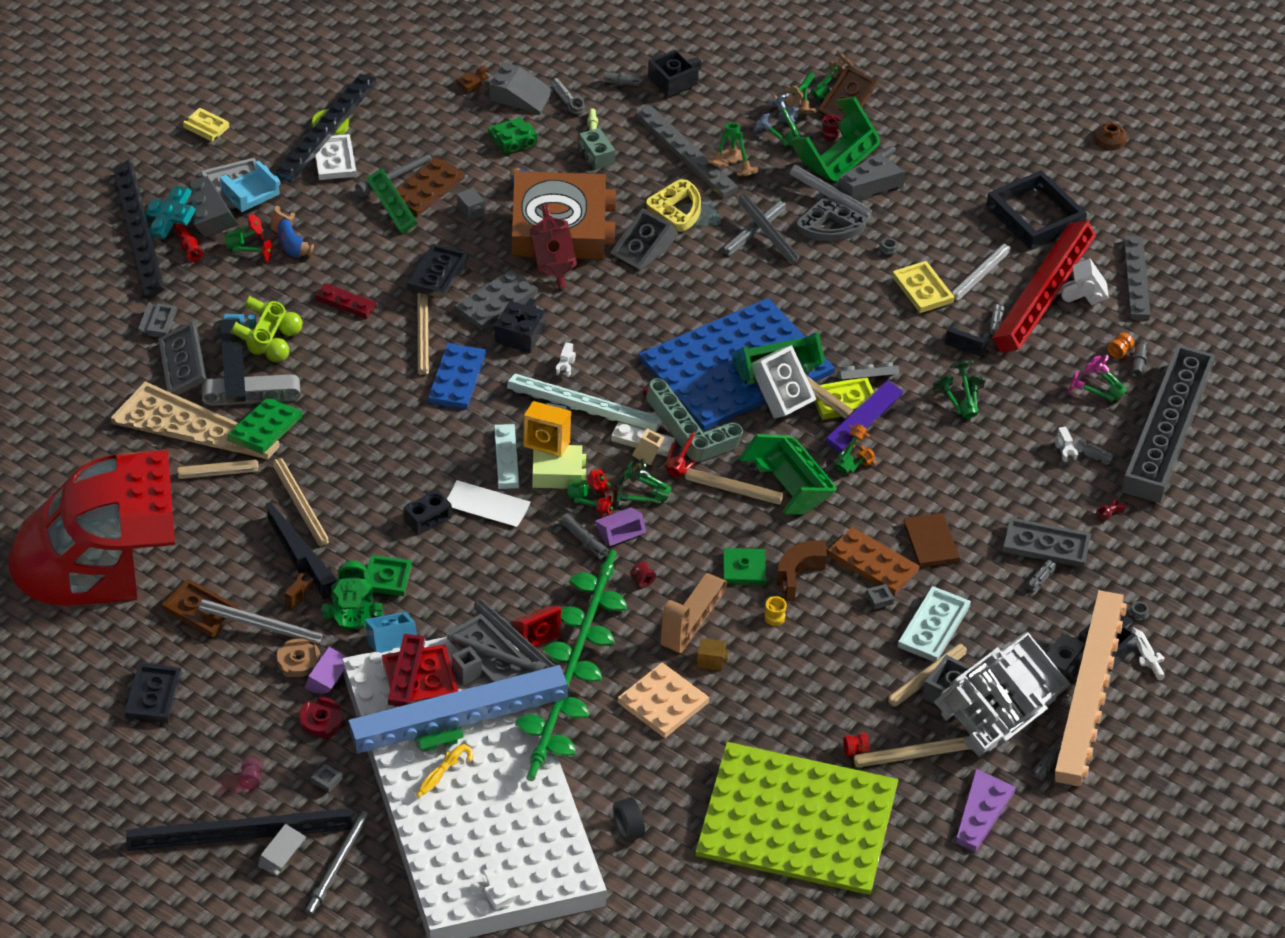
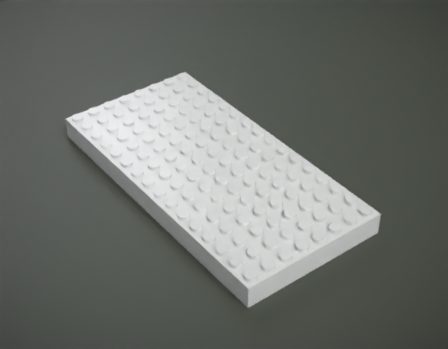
M447 637L425 641L424 648L446 644L452 666V654L459 651ZM394 648L392 651L383 653L375 651L342 658L343 676L357 718L394 708V706L388 705L390 689L382 663V655L399 652L400 648ZM454 675L458 691L490 683L482 675L481 678L463 686ZM532 707L516 713L513 712L497 718H490L474 724L457 727L462 729L464 738L457 739L458 743L445 746V743L436 745L437 749L424 752V749L417 748L415 739L368 751L427 938H469L606 907L607 890L557 755L552 754L546 749V761L538 769L535 780L528 781L526 778L531 765L530 755L538 746L541 736H530L515 726V723L520 717L529 714L537 715L544 720L539 707ZM462 744L472 749L473 759L471 762L466 760L467 753L463 752L457 758L459 763L450 766L444 772L440 782L432 790L422 795L421 798L416 796L427 775L438 768L444 761L447 751L451 753L454 748ZM490 867L494 870L498 882L505 879L516 895L514 902L496 910L484 894V888L488 886L482 879L485 876L483 870Z

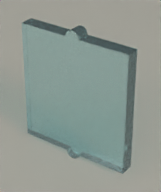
M707 200L701 201L700 216L690 228H707L708 226L721 224L712 201ZM693 203L681 205L684 214L687 215L690 212Z

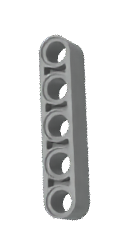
M291 374L244 377L246 401L226 402L224 378L207 379L202 383V401L208 406L262 403L266 398L275 399L277 402L295 401L301 395L300 380L296 375Z

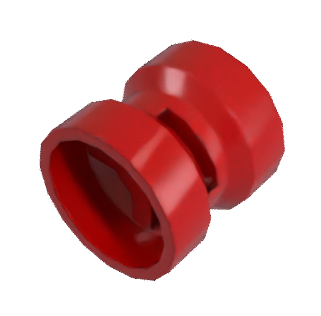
M865 732L858 733L857 736H843V748L847 757L855 756L857 753H870L869 739Z

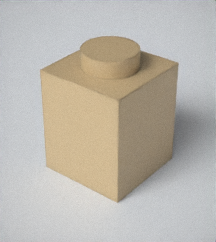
M647 428L632 456L636 457L639 461L644 459L645 463L650 465L665 437Z

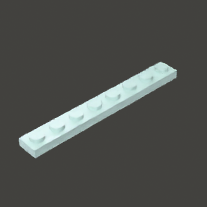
M514 374L508 380L507 388L512 389L516 393L529 394L534 398L546 399L553 404H563L574 410L580 409L591 415L606 417V419L611 421L617 420L645 430L648 428L654 432L659 429L663 422L658 415L518 374Z

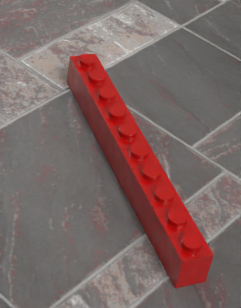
M1088 220L1068 225L992 337L1001 353L1020 350L1073 271V265L1079 262L1095 238L1096 234Z

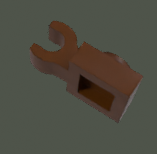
M482 65L475 73L470 71L456 79L457 85L466 93L474 91L482 86V81L489 78L485 73L488 71V68Z
M304 573L298 575L297 581L292 586H289L284 593L287 608L293 610L305 598V592L313 587V578L304 581Z

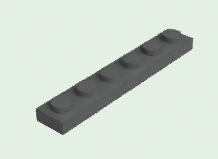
M1124 235L1123 245L1130 319L1149 320L1150 305L1143 236Z

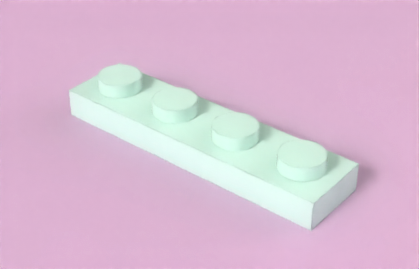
M515 424L494 425L498 489L519 488Z

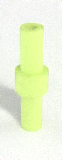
M589 109L587 126L590 131L597 129L598 118L596 117V110Z

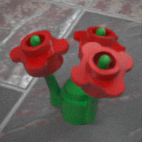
M600 468L597 471L591 470L586 480L569 483V498L574 499L575 503L595 506L596 512L602 514L601 518L611 514L614 508L610 495L607 498H600L598 502L583 499L588 495V489H595L597 494L603 493V497H606V491H609L610 483L608 479H605V475Z

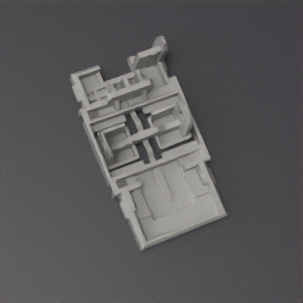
M1026 631L1013 642H1008L1000 649L997 647L949 684L950 687L944 690L941 696L934 702L942 711L941 715L946 721L954 715L965 726L969 736L963 742L968 748L971 747L980 757L986 751L990 752L997 745L1001 746L1047 710V706L1055 701L1056 697L1071 684ZM1000 684H1004L1006 689L1004 690ZM1010 692V693L1013 695V696H1012L1013 700H1014V701L1017 703V705L1022 709V711L1025 713V715H1022V714L1020 713V711H1019L1018 708L1015 706V704L1013 703V701L1009 698V696L1007 695V693ZM991 693L994 698L987 702L984 697ZM998 702L1000 706L993 709L991 706Z

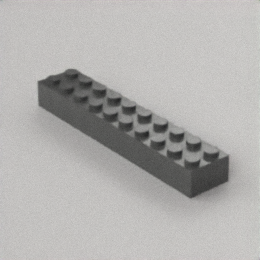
M1177 344L1125 474L1122 488L1123 493L1161 504L1211 375L1215 355Z

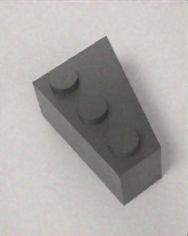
M877 153L839 178L838 190L856 201L871 198L872 194L879 192L882 194L888 193L889 189L896 187L898 190L904 187L905 171L880 153Z

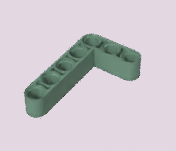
M659 378L651 380L646 395L647 401L680 446L683 448L691 433H695L686 451L691 460L696 462L704 461L736 449L739 446L743 433L740 425L729 423L703 433L668 384Z

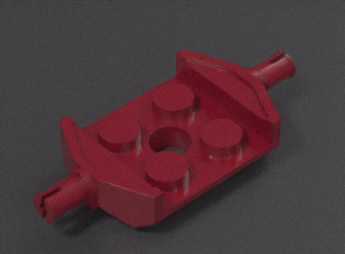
M546 204L545 207L541 205L543 220L530 228L538 271L541 274L554 276L557 281L558 290L565 289L564 274L577 265L569 224L566 220L550 216L549 204ZM551 241H556L559 244V250L556 252L550 251L548 244Z

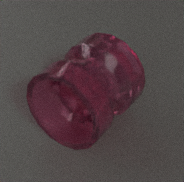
M246 758L242 761V772L239 775L241 786L249 789L259 787L264 768L262 761L256 758Z

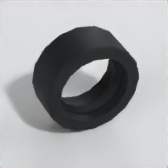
M629 797L614 802V821L622 839L625 842L644 837L645 823L635 799Z

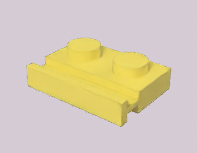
M199 108L188 117L187 121L183 122V128L213 142L215 137H219L229 128V122Z

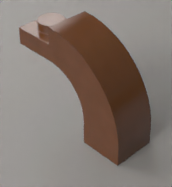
M825 540L799 543L788 549L780 559L777 585H782V592H786V601H795L796 576L806 570H825L827 559Z

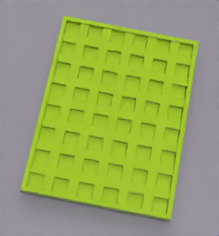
M727 742L696 849V856L871 895L898 779Z

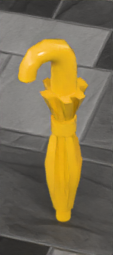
M462 744L454 748L451 753L447 751L444 761L438 768L427 775L416 796L421 798L422 795L432 790L440 782L444 772L450 766L459 763L457 758L463 752L467 753L466 760L471 762L473 759L472 749Z

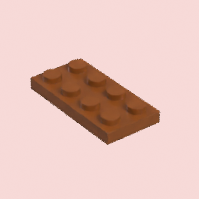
M853 527L828 550L829 557L878 586L886 584L893 595H896L919 572V565Z

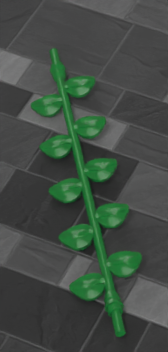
M610 550L605 562L600 565L599 580L594 575L585 572L577 573L569 579L568 583L578 590L594 592L586 615L576 607L561 609V621L571 627H581L573 651L569 645L563 642L550 643L542 651L556 662H568L564 672L568 687L573 675L585 682H601L602 674L595 664L588 661L578 662L586 639L597 646H614V637L608 629L597 625L590 627L598 604L610 611H626L627 609L626 602L620 594L613 591L603 592L606 582L614 573L613 563L617 555L615 550ZM569 697L554 702L546 724L541 717L531 714L522 716L516 721L515 726L530 736H541L538 746L530 755L531 765L526 776L528 781L535 780L538 769L545 763L546 749L557 756H575V746L568 737L558 734L551 736L559 712L574 719L589 717L588 708L580 699Z

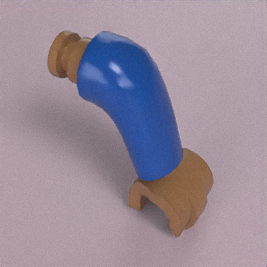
M276 206L271 215L270 227L279 234L281 245L286 254L296 258L299 255L305 256L307 254L311 258L314 244L309 246L307 242H303L302 237L297 236L293 231L292 224L295 213L291 212L290 216H287L280 212L281 208L279 206Z

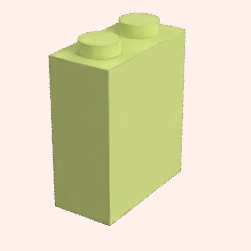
M568 445L561 457L533 450L532 488L568 489L569 483L586 480V469H582V466H586V454H582V446Z

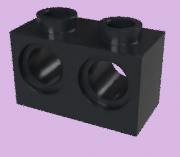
M438 489L403 507L404 522L417 535L452 518V504Z

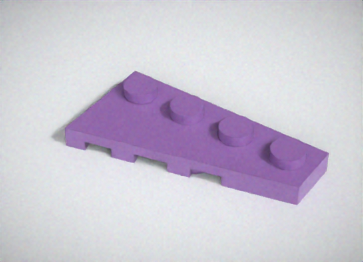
M976 769L956 843L976 852L1015 793L1016 787Z

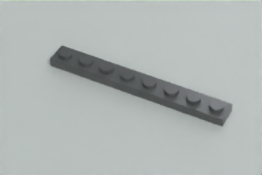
M651 105L636 111L635 117L721 198L724 199L738 192V186L717 166L708 163L707 157Z

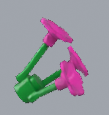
M1106 354L1104 357L1100 355L1094 357L1086 365L1083 374L1086 375L1094 372L1103 377L1111 384L1107 390L1109 394L1084 385L1085 383L1078 381V371H1076L1067 394L1070 395L1074 388L1084 389L1107 398L1112 402L1114 399L1119 401L1127 391V388L1109 372V368L1105 365L1109 357Z

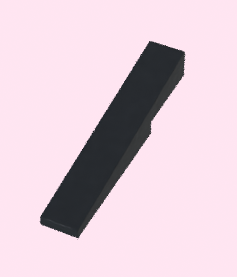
M271 502L266 503L267 519L298 573L307 571L310 578H313V583L322 599L331 597V586L336 583V577Z

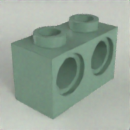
M600 128L579 134L578 149L580 152H583L587 163L591 164L594 170L615 164V149Z

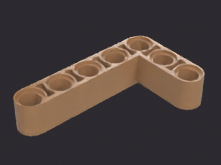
M706 573L684 605L669 600L662 614L661 645L682 653L723 595L727 581Z

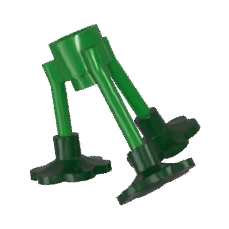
M974 360L950 365V369H959L960 376L963 379L962 387L965 389L966 399L961 401L960 406L953 397L952 390L949 387L953 384L954 377L952 375L941 377L933 383L932 388L933 392L943 391L945 395H948L956 408L957 415H962L964 419H970L978 415L977 393L978 389L984 388L986 379L978 375L966 377L968 375L967 367L972 365Z
M641 459L639 463L635 464L633 471V462L631 461L628 464L620 484L623 485L627 479H631L630 481L633 483L638 480L652 487L651 495L654 498L630 496L627 493H621L619 484H615L612 502L614 509L617 510L620 501L634 500L660 504L661 501L666 502L671 487L649 475V472L644 470L646 467L645 460Z

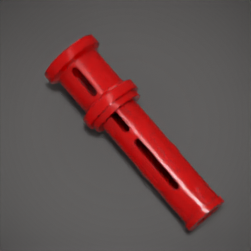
M174 223L173 227L181 240V248L186 252L187 259L191 262L200 260L203 256V251L198 247L197 239L191 236L186 225Z

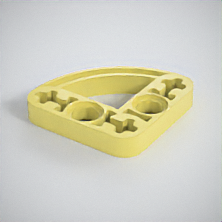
M681 179L649 197L646 201V206L649 212L672 223L676 231L682 232L689 229L699 218L701 197L697 188L691 182ZM689 196L693 206L687 215L672 206Z

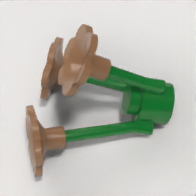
M838 50L836 52L840 59L835 62H829L830 72L811 90L812 95L818 101L826 98L830 92L826 84L831 79L840 77L845 69L843 67L844 64L854 66Z
M737 123L726 124L725 131H722L719 150L716 151L715 157L708 156L707 162L723 167H728V163L742 162L743 168L737 170V176H748L757 173L758 167H751L749 160H747L740 125ZM727 138V141L731 142L730 149L723 151L725 139ZM737 140H739L740 150L735 146Z

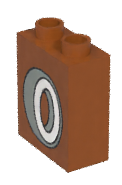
M514 171L512 256L536 257L530 228L543 220L541 205L545 207L546 204H549L550 216L568 221L575 258L604 259V244L615 245V222L605 221V212H615L616 189H606V174ZM551 241L548 244V248L550 251L556 252L559 250V244L556 241Z

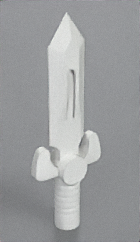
M1133 627L1132 632L1138 636L1136 646L1143 656L1139 658L1140 665L1148 666L1154 672L1157 680H1163L1165 675L1158 663L1163 662L1164 657L1160 653L1154 656L1155 653L1144 633Z

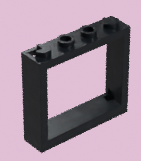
M1042 170L988 192L986 207L1030 250L1059 239L1069 224L1086 221L1087 217L1085 210ZM1039 187L1069 217L1035 230L1006 201Z

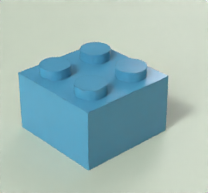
M406 612L365 619L367 643L374 652L383 653L392 651L394 648H400L404 634L417 635L415 621Z

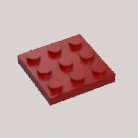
M446 644L424 648L410 704L458 692ZM399 652L382 655V663L389 689L391 688Z

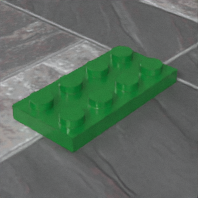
M266 398L228 433L227 441L263 455L302 418V411L295 409L293 406L277 402L275 399Z

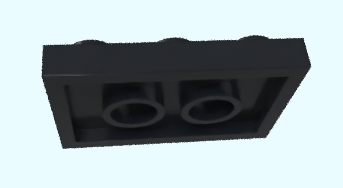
M139 663L125 709V718L168 723L182 674L181 668Z

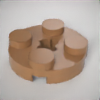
M292 639L284 643L285 646L281 650L279 648L277 652V664L283 671V675L286 677L310 675L320 661L318 647L315 644L314 646L309 644V641L306 639ZM296 656H300L303 659L296 660Z

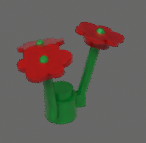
M252 213L247 217L248 225L228 232L225 235V243L228 249H233V252H261L265 262H268L272 257L273 245L270 240L264 242L261 221ZM248 229H251V230H252L251 232H247V233H244V234L241 233V232H243V231H245V230H248ZM257 235V238L261 237L262 242H264L261 248L241 247L244 244V238Z

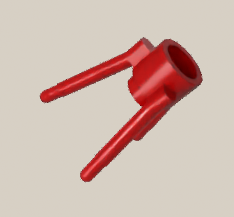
M691 433L680 455L674 458L675 443L671 444L668 459L664 465L667 473L671 476H684L687 470L696 463V461L691 460L685 465V460L683 459L695 433Z

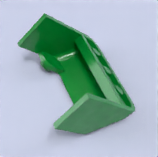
M856 97L837 100L845 115L839 123V131L843 137L821 156L809 137L790 140L803 164L831 182L839 181L842 175L852 170L875 150L880 143L878 133Z
M819 332L804 338L749 349L746 346L731 352L733 363L742 382L747 381V385L758 383L751 363L791 345L804 373L815 371L814 367L825 363Z
M756 434L739 456L740 461H753L759 471L773 473L792 495L793 498L782 511L784 514H806L831 497L837 489L835 484L804 447L789 435Z

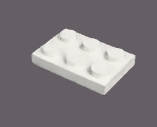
M350 134L332 136L315 155L319 180L356 177Z

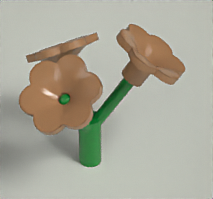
M809 72L800 86H786L783 89L782 95L789 93V96L784 100L788 106H799L801 104V107L798 108L799 113H816L814 108L809 107V101L807 100V87L815 75ZM773 92L771 93L773 99L778 98Z

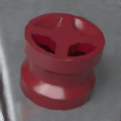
M644 561L637 563L630 571V576L637 580V584L641 588L650 586L656 579V573L649 569V565Z

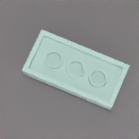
M932 586L899 640L898 648L935 662L940 658L968 611L971 601Z

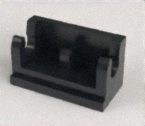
M952 322L946 332L945 344L981 357L989 344V339L987 338L990 334L985 333L980 338L957 330L955 328L957 323Z

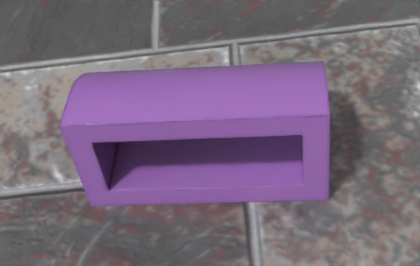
M632 507L595 521L602 539L609 546L646 533L642 513Z
M328 647L309 675L305 688L317 694L328 693L343 673L342 658L347 656Z

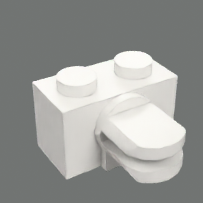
M1091 259L1073 265L1075 280L1065 283L1061 287L1062 298L1067 302L1085 296L1089 303L1093 305L1109 298L1107 282Z

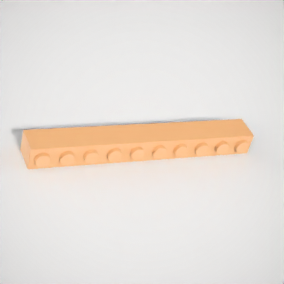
M1098 590L1055 770V782L1081 787L1082 780L1087 779L1089 766H1086L1087 760L1091 761L1093 755V748L1090 746L1091 742H1096L1098 729H1095L1096 723L1100 724L1102 711H1099L1100 705L1104 706L1106 693L1103 691L1104 687L1108 688L1110 682V675L1107 673L1108 669H1113L1114 657H1112V652L1117 651L1119 639H1116L1117 633L1121 634L1123 621H1120V618L1125 616L1127 604L1123 603L1124 595Z

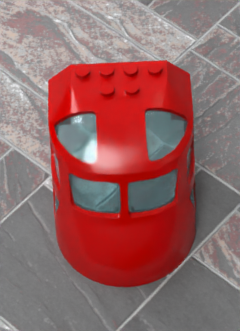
M168 450L113 454L97 458L79 467L46 502L22 522L16 532L9 553L8 567L17 587L28 596L53 605L69 606L138 600L132 549L175 545Z

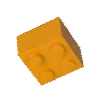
M533 401L524 414L523 447L561 457L570 443L571 411Z

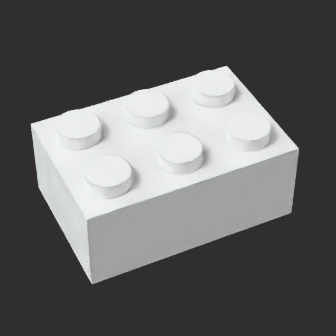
M792 345L781 348L751 363L754 376L774 419L786 416L816 400Z

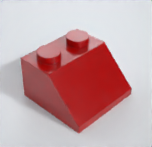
M547 606L538 609L533 613L511 621V626L534 647L540 646L561 637V607Z

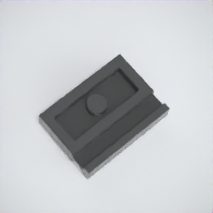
M148 302L138 328L139 334L147 333V336L162 337L168 334L177 312L176 306L159 303L152 305L151 302Z

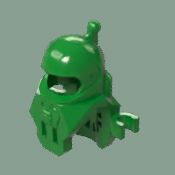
M354 560L342 563L338 569L337 581L331 586L334 606L330 604L322 605L323 619H332L334 617L340 629H365V619H369L371 616H383L382 603L372 604L373 589L372 585L369 584V576L364 564Z

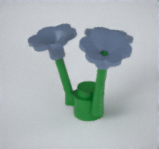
M789 93L768 103V106L777 105L779 110H782L779 113L778 121L780 123H788L791 129L786 132V138H783L772 128V125L769 123L770 113L761 116L760 120L755 124L754 131L758 132L763 129L770 131L783 142L785 147L790 145L791 148H794L790 140L802 138L795 126V119L798 118L799 109H794L793 107L785 109L784 100L789 96Z

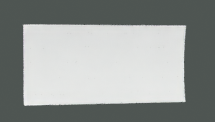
M458 480L447 498L452 504V508L516 527L521 522L531 503L530 501Z

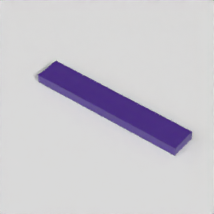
M887 381L826 438L825 443L841 454L853 439V436L849 434L851 428L848 426L859 424L868 429L902 396L904 391Z

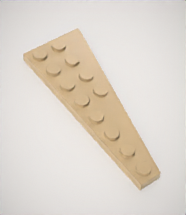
M144 382L111 417V423L114 425L264 459H269L279 448V441H276L262 455L227 441L228 433L239 423L147 382Z

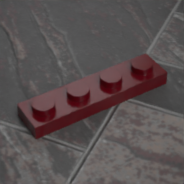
M403 635L388 696V705L400 707L411 703L425 646V636Z

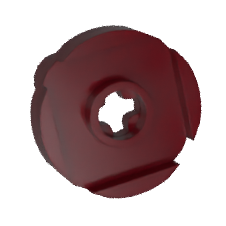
M323 697L317 698L318 701L312 703L311 700L306 702L300 710L301 729L313 736L326 739L331 738L343 724V711L340 709V705L330 698ZM322 715H325V719H318V718H317V717H321Z

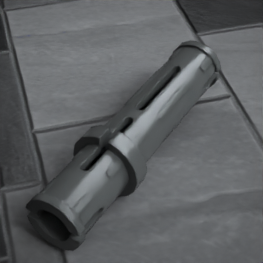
M567 513L561 517L563 520H560V524L581 541L586 550H591L599 559L607 556L608 548L598 541L596 535L590 534L570 514Z

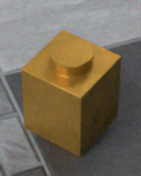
M701 638L697 656V668L722 671L723 663H728L729 650H725L726 641Z

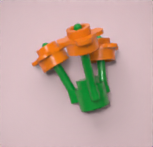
M863 425L848 426L851 428L849 434L853 436V439L849 446L841 454L839 453L838 458L834 462L835 469L843 474H848L849 471L853 473L860 464L864 466L869 464L874 466L876 464L874 461L875 454L870 448L865 449L861 445L858 447L860 451L856 454L858 459L856 463L853 462L854 458L850 455L851 450L855 448L854 444L858 440L863 441L865 436L870 437Z

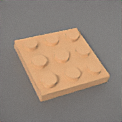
M661 663L618 697V703L662 737L666 738L707 705L709 697L664 663Z

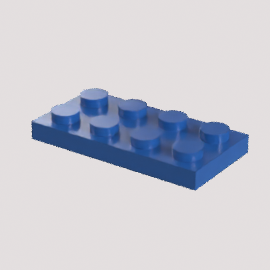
M447 343L428 397L429 403L468 409L486 356V349Z

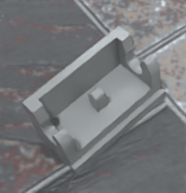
M285 824L261 854L258 867L277 876L280 873L279 871L283 869L295 851L305 841L306 836Z

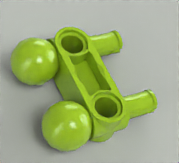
M249 296L244 307L259 314L260 317L255 329L251 330L235 322L230 333L245 340L249 351L253 354L261 355L265 353L271 362H283L289 356L290 348L283 339L272 338L277 328L286 336H296L302 330L303 321L297 313L286 312L284 306L279 302L263 303Z

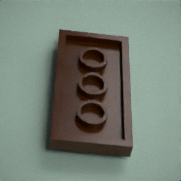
M435 157L396 190L411 213L418 217L465 179V172Z

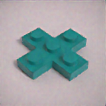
M175 185L166 201L153 199L145 213L148 219H154L150 227L152 237L165 239L174 223L182 225L189 223L196 209L192 205L185 204L192 193L188 187Z

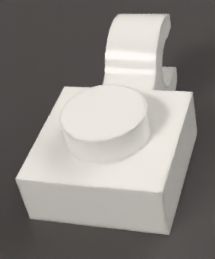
M565 342L560 362L556 366V375H559L560 371H566V377L571 375L570 364H574L576 353L573 352V344Z
M1066 427L1058 428L1055 445L1062 453V460L1067 462L1068 455L1077 460L1078 451L1072 445L1073 439Z
M491 867L483 870L485 876L482 879L488 886L484 888V894L494 909H499L514 902L516 895L506 880L503 879L498 882L496 874Z

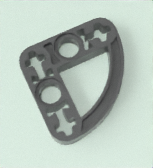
M823 198L797 221V232L814 240L842 241L862 233L866 229L867 219L862 214L831 198ZM843 213L847 216H839L838 214ZM819 215L820 218H814L812 216ZM831 219L845 228L820 229L819 227L826 220Z

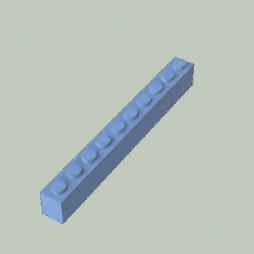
M560 665L350 719V734L356 752H367L372 749L413 740L448 729H455L467 724H474L486 719L497 718L505 714L516 713L528 708L561 701L568 698V684Z

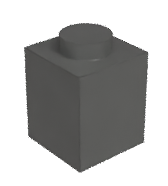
M470 188L457 194V209L470 221L485 215V200L474 188Z
M471 646L452 654L453 673L463 686L482 677V660Z

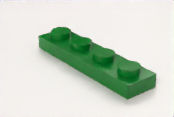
M382 168L366 178L402 234L418 224Z

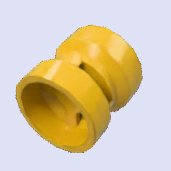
M775 596L768 598L766 601L764 619L767 624L779 626L784 623L787 604L783 598Z

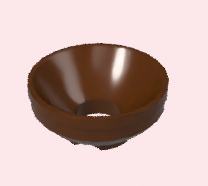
M1106 122L1096 128L1094 141L1104 149L1117 150L1125 146L1127 133L1119 124Z

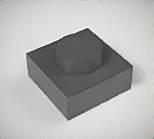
M886 584L867 589L866 595L874 609L894 604V598Z
M324 764L311 777V783L330 793L342 780V773Z

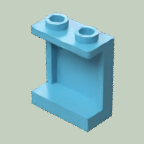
M259 160L255 162L254 171L234 180H231L227 175L220 177L221 192L241 212L280 195V181L278 177L274 176L268 167Z

